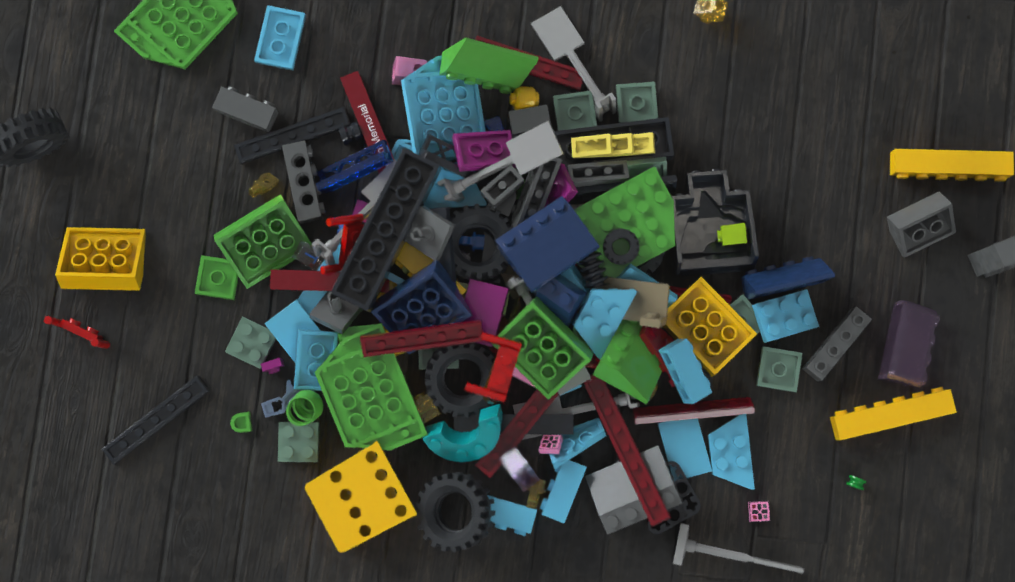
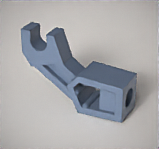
M288 380L286 383V394L282 398L277 397L261 403L265 418L284 413L290 400L302 390L294 389L291 381ZM282 401V409L274 412L272 402Z

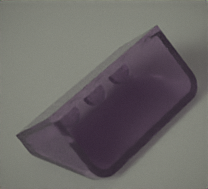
M906 300L894 303L878 379L914 388H920L926 384L928 377L926 368L932 358V355L929 353L936 338L934 329L938 326L940 319L937 311Z

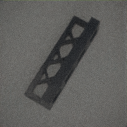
M430 134L427 135L418 155L464 178L478 172V170H475L474 173L471 171L459 172L458 165L454 164L457 162V158L448 161L444 154L446 151L453 150L456 157L454 146ZM431 140L437 142L439 151L434 153L427 151ZM492 175L476 183L485 187L491 182Z

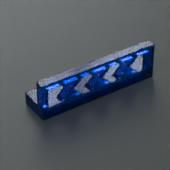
M383 139L318 171L320 182L316 183L318 191L328 194L394 162L387 141ZM383 147L384 151L375 155L376 150ZM364 155L369 157L368 159L359 162L360 157ZM348 163L352 165L351 167L342 171V168L345 164ZM329 172L335 173V175L325 178V174Z

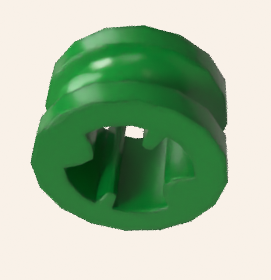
M849 475L850 481L846 485L864 491L863 484H866L867 481Z

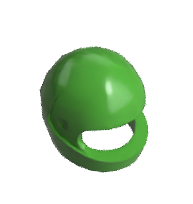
M299 391L287 405L286 415L288 420L296 426L309 425L322 414L323 400L315 391ZM291 405L296 416L306 422L298 421L293 417L291 413Z

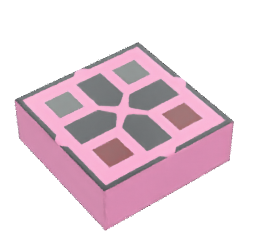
M543 434L538 448L539 453L559 454L563 442L562 435Z
M769 501L748 502L749 522L770 521Z

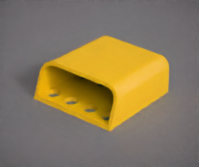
M378 441L305 485V490L337 550L342 553L417 515Z

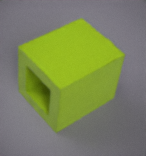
M745 223L720 226V230H717L718 242H722V246L746 244Z

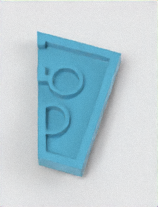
M599 418L574 426V434H555L562 435L563 442L559 454H549L554 469L606 436Z

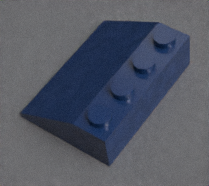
M563 196L495 240L502 256L532 293L600 248L587 227Z
M814 256L803 258V262L795 264V261L783 263L784 267L776 268V265L764 267V271L758 273L756 269L745 272V276H742L740 279L745 297L751 300L821 284L835 277V273L821 258L814 259Z
M438 260L377 298L371 311L389 332L445 325L455 316L457 320L452 323H460L472 316V312L456 284ZM414 350V351H407V353L410 355L411 353L415 352L416 350Z

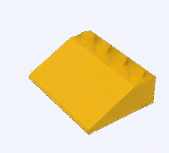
M67 227L55 274L61 289L140 291L144 269L145 229Z
M702 277L668 308L666 325L662 326L674 340L687 338L693 346L696 359L700 361L702 368L710 374V377L716 375L757 335Z

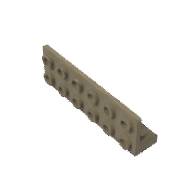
M608 277L603 282L610 283L609 285L594 288L608 290L609 288H617L618 290L636 289L637 293L623 319L639 321L641 326L661 328L666 325L669 284Z

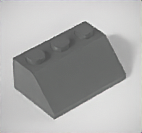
M940 192L887 216L889 231L904 258L956 233L952 203Z

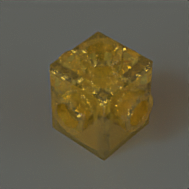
M698 0L694 14L704 23H711V21L723 22L728 3L724 0Z

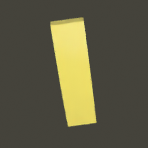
M653 132L618 135L602 134L571 138L572 158L618 157L655 153Z

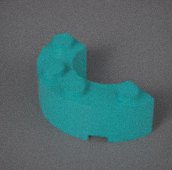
M497 404L481 409L478 421L479 426L470 432L455 431L445 421L426 426L428 435L424 436L423 440L435 454L444 459L455 462H470L487 455L498 442L502 425L501 406Z

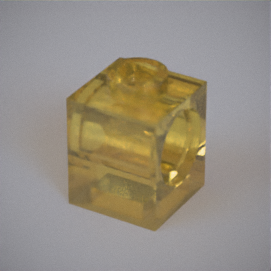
M422 392L413 398L424 424L441 415L438 407L433 404L428 394L425 395Z

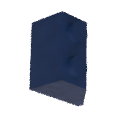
M560 274L537 289L536 296L569 327L588 293Z

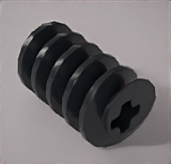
M594 251L578 262L579 265H585L580 270L581 273H587L582 278L584 281H589L584 286L585 288L594 289L610 284L603 282L608 278V275L601 274L606 271V268L599 267V265L604 263V260L597 259L602 255V252Z

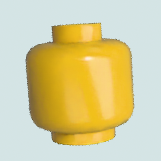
M520 86L513 93H510V105H513L515 110L536 107L539 105V93L533 87Z

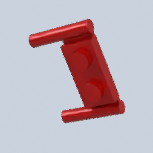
M362 213L327 219L326 223L329 227L343 225L339 263L322 266L320 268L322 274L342 271L364 227L362 224L364 215Z
M50 316L44 318L46 324L62 327L91 341L92 346L104 349L110 347V343L102 340L103 337L98 335V330L89 326L85 329L80 326L81 322L70 318L69 321Z
M483 332L481 340L500 345L488 387L483 388L467 383L465 391L505 402L522 343Z

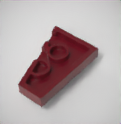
M642 326L639 334L640 338L651 355H656L661 363L659 365L662 372L666 371L670 377L669 383L671 386H675L659 352V349L675 340L662 328Z

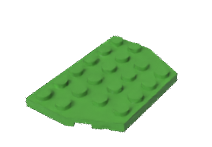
M143 0L114 32L144 59L186 69L238 13L233 0Z
M655 166L574 209L600 245V248L595 251L602 252V255L597 258L604 260V263L599 265V267L606 268V271L601 273L602 275L616 278L630 263L637 267L675 246L674 201ZM615 229H628L639 240L640 248L638 255L632 262L625 265H617L610 262L603 251V243L606 236ZM623 238L615 240L612 246L614 252L618 255H625L630 249L629 242ZM578 262L576 263V265H578L581 268L585 267V265H579Z
M381 323L344 338L314 372L345 447L366 449L378 441L381 449L392 450L428 435L395 353L363 357L360 336L386 333Z

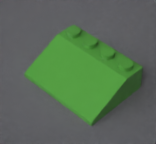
M464 38L442 52L439 75L446 76V79L449 80L459 79L468 85L479 84L484 89L495 88L499 89L501 93L510 94L521 86L538 62V57Z
M281 194L213 235L216 244L247 289L271 275V269L279 270L305 254V252L307 253L313 249L312 243ZM234 260L240 261L239 268Z
M537 296L497 335L522 343L515 367L548 400L592 359L594 354ZM491 343L497 350H499L500 345Z
M622 319L593 375L647 404L662 373L659 367L661 363L656 355H651L640 338L639 334L642 329L640 322Z

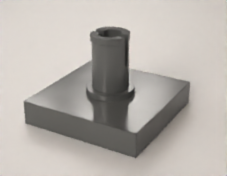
M420 206L405 241L434 261H440L455 225L428 207Z
M328 291L309 313L310 319L343 335L363 309Z

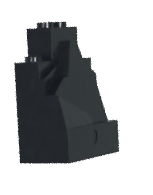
M712 169L707 172L695 170L687 173L685 181L687 195L679 193L671 196L674 201L675 246L672 256L675 277L754 270L759 253L750 191L735 189L730 192L727 170ZM745 223L746 244L722 246V242H718L717 230H720V226Z

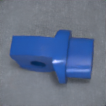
M473 232L471 237L461 236L459 245L470 246L472 252L484 250L485 235Z

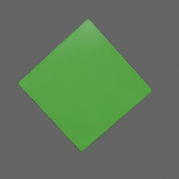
M201 255L195 294L235 300L238 275L228 260ZM234 260L239 268L240 261Z

